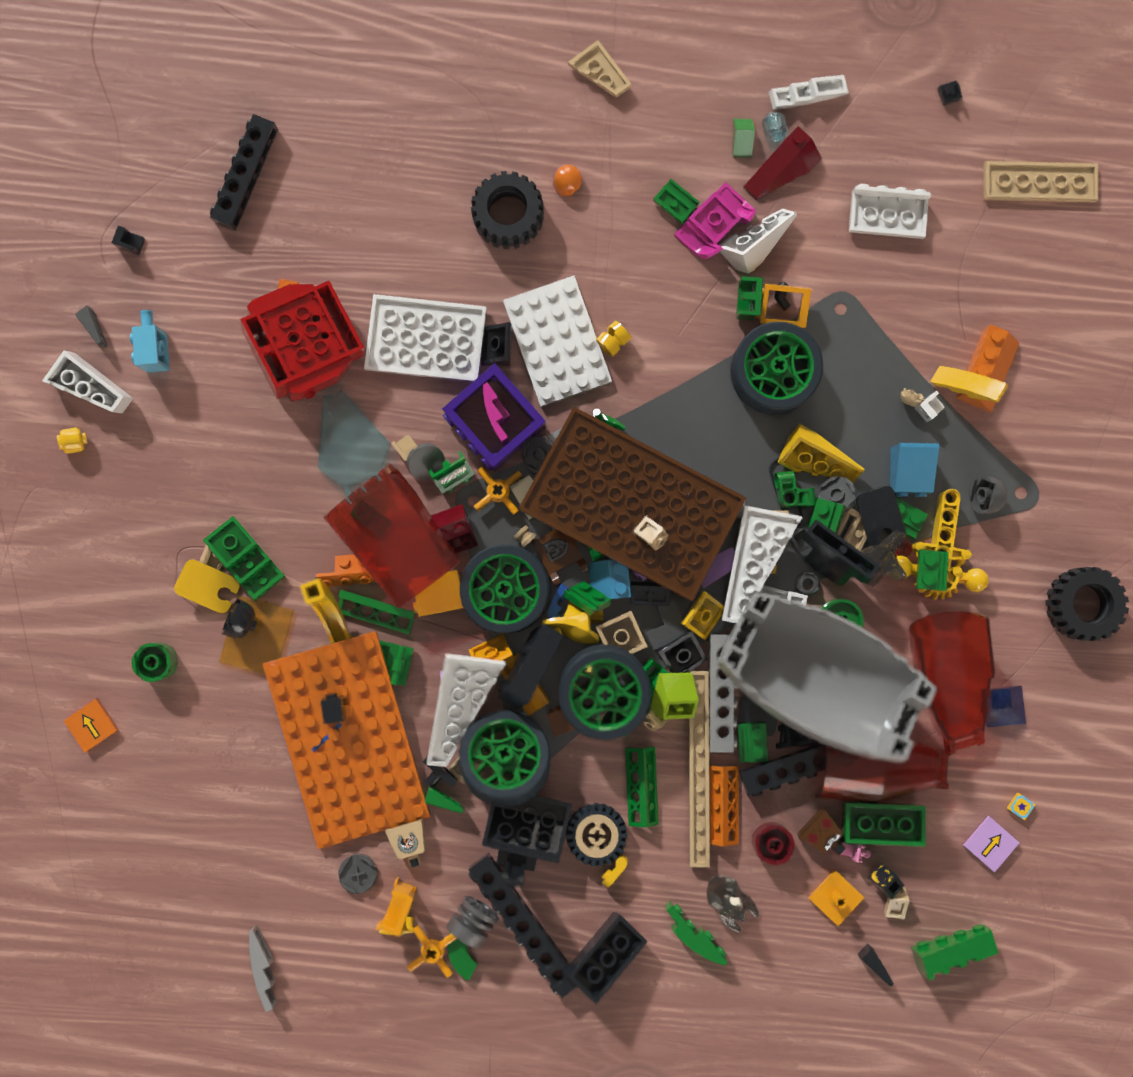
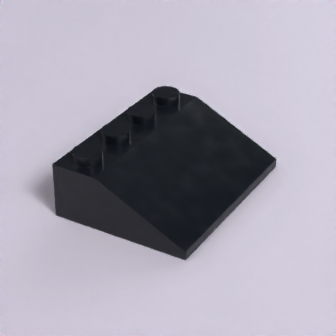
M535 795L527 802L516 806L499 807L491 805L482 846L559 863L572 803Z

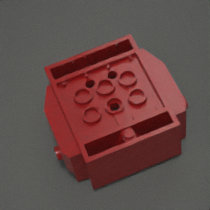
M329 280L317 286H314V284H288L250 301L247 306L248 316L240 319L243 335L277 400L288 395L291 402L314 397L316 392L336 384L349 370L352 362L364 356V346ZM314 317H318L320 320L318 322H314L312 319ZM323 334H327L329 337L327 339H323L321 336ZM254 335H258L259 339L255 340ZM292 337H296L298 340L296 342H291L290 339ZM268 356L271 357L274 363V369L277 374V377H274L268 363L265 360V358Z

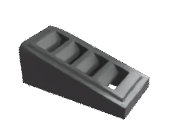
M85 306L75 316L94 341L105 348L108 345L96 314L92 308Z

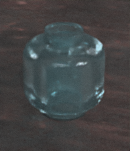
M771 112L762 120V129L767 140L778 142L786 136L788 126L786 118L782 113Z

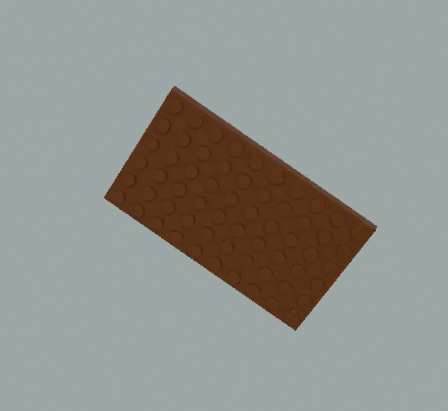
M573 407L518 510L692 602L747 497ZM645 517L658 524L668 534L665 544L657 550H654L650 544L634 533V530Z

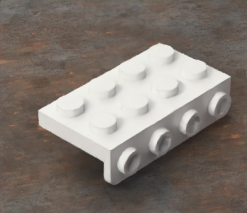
M859 184L855 186L851 195L849 232L924 239L926 237L928 200L931 197V193L926 192L924 189L912 191L904 187L890 189L887 186L869 187L868 184Z

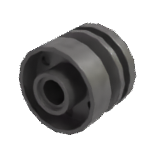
M465 896L462 900L463 904L458 906L461 914L454 913L446 927L463 943L473 948L481 949L488 937L485 930L492 931L493 924L498 922L499 917L482 901Z

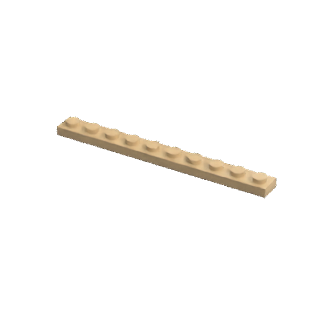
M690 671L689 673L693 674L699 702L694 718H689V866L710 867L709 671Z

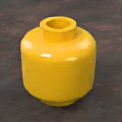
M79 428L64 429L60 431V435H57L59 449L63 450L66 454L81 452L84 450V444H88L86 433H81Z

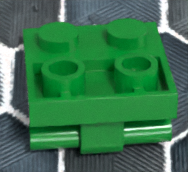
M379 640L391 678V684L406 686L414 648Z

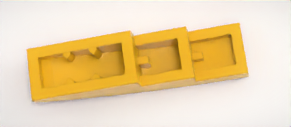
M939 366L930 381L934 386L946 387L952 392L963 393L970 398L999 402L1008 387L1004 382L983 375Z

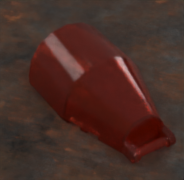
M956 611L928 615L916 620L909 626L913 668L916 671L919 670L936 688L930 706L927 708L943 737L946 753L952 755L956 751L970 746L984 745V730L989 709L986 706L988 696L991 697L992 690H990L991 680L995 677L989 617L974 612ZM969 736H973V738H969V739H966V740H963V741H960V742L955 743V741H957V740H960V739H963V738H966V737H969Z
M908 738L914 743L906 761L898 763L872 759L826 745L824 782L820 794L815 793V798L877 803L932 788L949 789L947 777L948 759L951 756V750L933 748Z

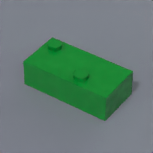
M842 801V841L853 844L926 847V806L921 804Z

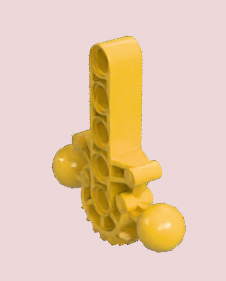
M955 489L943 491L938 496L931 544L918 542L912 545V551L916 553V557H918V550H941L942 552H948L946 591L919 589V593L925 591V597L932 596L933 600H936L938 597L940 600H943L945 595L948 598L952 597V592H958L956 587L958 583L964 584L972 592L983 591L989 583V577L984 570L973 568L965 573L960 568L972 554L969 550L954 547L960 505V494ZM946 494L952 496L951 503L946 501ZM944 512L950 517L948 522L943 519ZM942 531L945 532L947 535V539L945 541H943L940 537V533ZM895 556L888 563V572L893 578L903 580L909 575L917 577V564H912L905 556ZM957 560L956 566L951 567V561Z

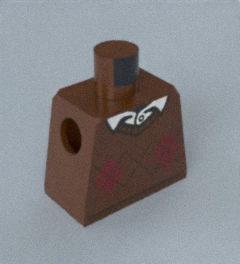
M822 807L797 833L800 838L824 854L831 849L839 856L846 849L838 840L843 833Z

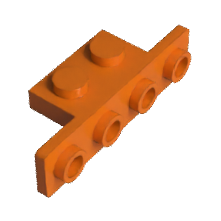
M372 552L335 556V572L316 574V579L324 581L329 588L338 585L349 586L360 583L388 582L395 580L393 567L374 568V553Z

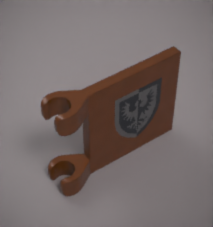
M555 529L532 541L555 587L562 584L556 573L557 571L575 562L578 563L582 573L589 570L574 539Z

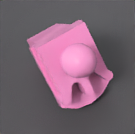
M840 841L846 847L841 855L850 856L854 862L862 863V857L869 858L872 855L871 851L865 848V845Z

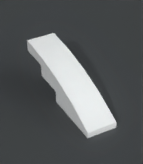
M844 75L811 78L808 82L792 83L789 87L774 88L769 91L772 108L776 110L816 103L843 96L849 92Z

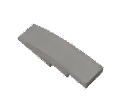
M256 925L249 931V953L257 992L265 1012H268L277 1004L271 991V987L276 981L269 968L274 959L258 925Z

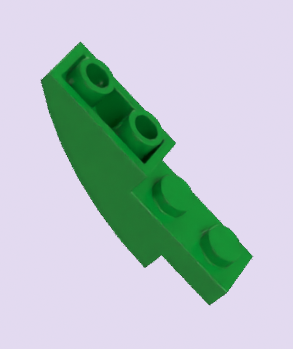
M670 901L665 905L666 910L675 920V923L671 926L672 930L683 943L697 954L712 962L724 966L728 964L725 958L727 953L721 946L717 947L714 944L715 938L709 930L705 932L700 927L695 932L696 926L690 919L686 921L683 917L684 911L678 904L674 905Z

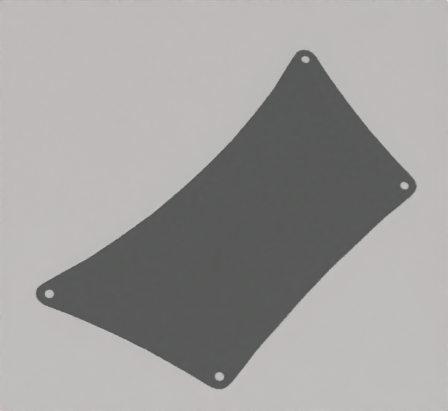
M840 291L833 293L811 306L808 310L806 328L802 329L806 330L815 339L820 348L823 358V374L814 394L800 407L791 412L765 414L747 406L733 388L731 380L733 355L678 387L615 418L626 427L625 431L616 428L617 430L747 497L745 506L765 510L781 511L769 473V467L773 460L780 457L788 437L799 423L815 431L864 468V472L853 483L857 490V496L882 486H890L891 447L899 443L939 444L934 492L927 494V497H915V494H908V497H897L928 514L916 535V539L905 535L901 541L893 543L891 530L884 528L880 532V537L884 541L885 546L872 548L866 539L861 552L869 558H874L896 548L931 537L938 496L941 492L948 489H955L960 494L956 528L1028 510L1035 506L1039 499V490L1033 479L996 449L940 393L936 397L943 404L944 409L929 422L923 419L915 407L902 402L901 391L903 392L904 388L907 390L912 389L915 393L922 394L924 400L937 390L911 364L859 300L848 292ZM837 303L846 305L847 311L845 314L838 315L835 312L834 308ZM796 316L790 321H797L798 316ZM769 341L774 346L775 341ZM762 344L755 346L761 357L769 353ZM785 347L779 348L782 355H788V350ZM750 351L748 359H755ZM794 361L796 372L805 370L803 361ZM753 367V372L756 375L762 374L759 367ZM805 375L799 376V378L802 381H804ZM784 380V385L787 388H791L792 382ZM753 383V385L758 388L759 383ZM763 384L761 392L771 396L774 388ZM777 391V393L775 394L774 397H782V396H781V395L778 393V391ZM524 461L494 473L491 477L494 480L501 479L505 481L519 470L523 476L516 481L518 482L528 475L533 479L537 473L530 471ZM778 461L772 467L773 476L775 472L791 471L779 464ZM805 471L800 473L794 472L797 488L808 489L814 487L817 502L821 485L830 477L819 474L818 476H813ZM979 476L996 477L1005 484L1008 494L1007 501L998 512L979 514L972 509L971 506H974L973 501L969 500L970 488L973 481L980 478ZM483 478L463 487L456 495L455 506L463 504L478 542L477 546L468 549L471 559L478 552L495 545L505 544L521 547V543L515 541L513 537L525 525L529 527L531 533L537 535L534 540L555 530L535 518L529 521L526 514L520 510L513 515L503 502L491 501L479 512L475 508L470 507L467 502L470 496H478L481 500L487 495L488 484ZM498 486L495 487V488H494V490H495L494 495H496V494L501 495V494H502V492H501L502 487H500V488H498ZM1018 487H1024L1027 490V496L1024 499H1019L1015 496V490ZM510 489L508 497L519 508L520 504ZM946 494V501L949 503L952 502V496ZM785 495V501L791 504V497L789 495ZM855 502L852 509L859 512L857 503ZM815 507L801 508L803 521L800 526L796 527L794 532L810 523ZM799 508L784 509V511H789L791 515L800 516ZM944 512L943 519L948 522L950 517ZM849 516L840 537L844 538L854 517ZM742 518L735 519L717 554L733 547L734 551L736 550ZM805 530L793 536L801 549L808 545L803 539V535L806 533ZM574 539L587 565L592 563L593 560L586 545ZM789 539L776 563V574H770L764 586L797 592L795 580L801 573L812 572L819 581L826 577L805 561L812 547L798 553ZM531 542L524 549L535 555L543 564L539 554L537 553L533 543ZM604 557V558L599 559V560H597V561H595V562L606 561V560H612V559H610L609 557ZM499 559L489 564L498 569ZM577 562L556 572L562 584L568 588V591L570 587L583 581L590 585L589 570L582 573ZM522 563L520 573L531 571L524 563ZM507 565L504 568V573L507 576L512 575L514 567ZM486 566L480 575L489 582L496 572ZM628 568L630 586L631 581L654 582L648 578L644 581L641 578L637 580L632 570ZM731 571L704 589L700 586L693 601L697 599L702 591H705L719 599L725 606ZM533 574L521 577L524 589L536 584ZM550 576V600L541 618L523 631L504 634L513 656L521 652L531 631L541 626L542 620L547 619L551 601L560 587H555ZM478 578V579H477V584H478V587H481V586H483L484 584H483V583L480 581V579ZM805 579L802 586L806 588L812 585L813 582L810 579ZM504 585L502 592L507 593V590L510 589L509 586ZM536 588L527 592L534 599L536 597ZM486 590L483 593V599L487 602L490 601L492 593ZM670 590V601H676L681 616L684 618L692 602ZM519 596L516 598L515 603L518 607L521 608L525 605L524 597ZM566 598L562 603L560 601L556 603L562 608L560 612L563 614L560 617L564 616L568 608L569 600ZM630 598L611 599V605L603 609V623L632 611L648 646L633 653V655L642 666L651 658L665 669L666 665L658 653V650L662 647L653 650L646 633L664 625L657 609L658 605L630 604ZM496 605V619L505 621L509 608ZM492 606L484 609L489 616L492 613ZM513 610L509 621L519 618V615ZM725 621L722 628L710 634H720L736 623ZM591 623V631L599 634L596 626L602 623ZM489 632L490 639L501 635ZM693 633L699 645L708 641V637L704 640ZM600 635L598 644H582L574 642L568 637H563L539 682L551 702L536 710L529 717L538 723L546 734L550 746V759L580 734V732L574 729L555 737L547 718L550 708L558 705L561 707L559 685L563 669L579 651L590 646L603 644ZM615 664V671L623 668L622 666ZM654 665L648 671V674H651L654 671V669L656 668ZM601 668L598 671V674L602 677L607 676L609 673L607 668ZM501 672L498 676L499 685L503 680L505 681ZM626 672L618 676L617 679L624 686L633 679V676ZM578 677L575 682L586 688L591 678ZM573 687L572 695L576 696L580 691ZM502 701L503 710L516 711L527 715L523 707L515 709ZM600 711V712H599V716L602 715V714H603L604 712H606V711ZM596 713L591 715L590 718L596 719ZM522 742L515 744L517 749L525 747V744ZM534 750L532 752L533 756L537 758L536 751ZM523 761L521 769L533 771L535 764Z

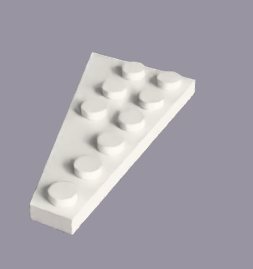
M744 506L722 621L736 623L753 595L761 591L794 530L801 521L802 516Z
M445 654L427 765L447 767L468 726L473 722L487 697V693L496 682L500 671L504 668L505 661Z

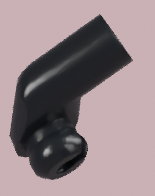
M786 282L778 283V285L788 286ZM775 291L774 299L785 311L791 306L786 299L787 292Z

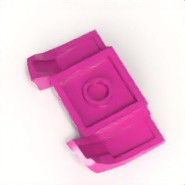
M725 182L688 218L674 236L689 251L705 260L723 250L717 243L739 221L744 225L750 222L756 210Z

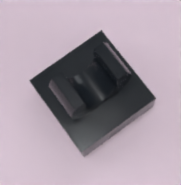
M957 80L940 85L937 88L943 106L961 101L963 98Z

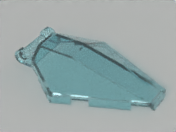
M342 390L323 396L318 469L344 488L348 502L355 501V498L378 490L380 492L386 490L381 475L391 443ZM374 478L376 480L375 484L355 491L351 490V486Z

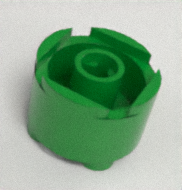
M160 642L147 643L140 646L136 653H134L131 662L132 669L136 675L146 682L162 681L175 674L178 664L177 654L174 648L168 644Z

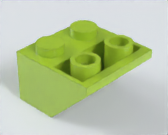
M659 673L650 709L663 720L694 718L699 699L693 674Z

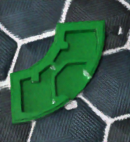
M456 939L447 945L448 956L456 972L469 981L478 961L469 953L468 945Z

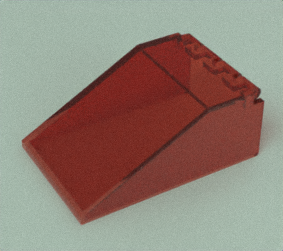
M390 463L378 472L379 477L382 479L381 481L374 475L363 484L366 492L359 487L348 496L352 502L351 504L347 499L342 500L324 516V519L394 604L401 608L459 564L460 560L416 491L397 468L395 469Z

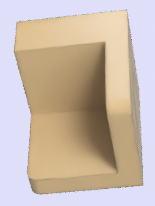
M406 435L397 443L395 441L391 443L406 463L410 451L418 447L410 435Z

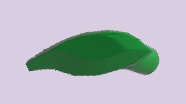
M599 409L593 411V417L612 427L625 431L626 427L618 420L602 414Z

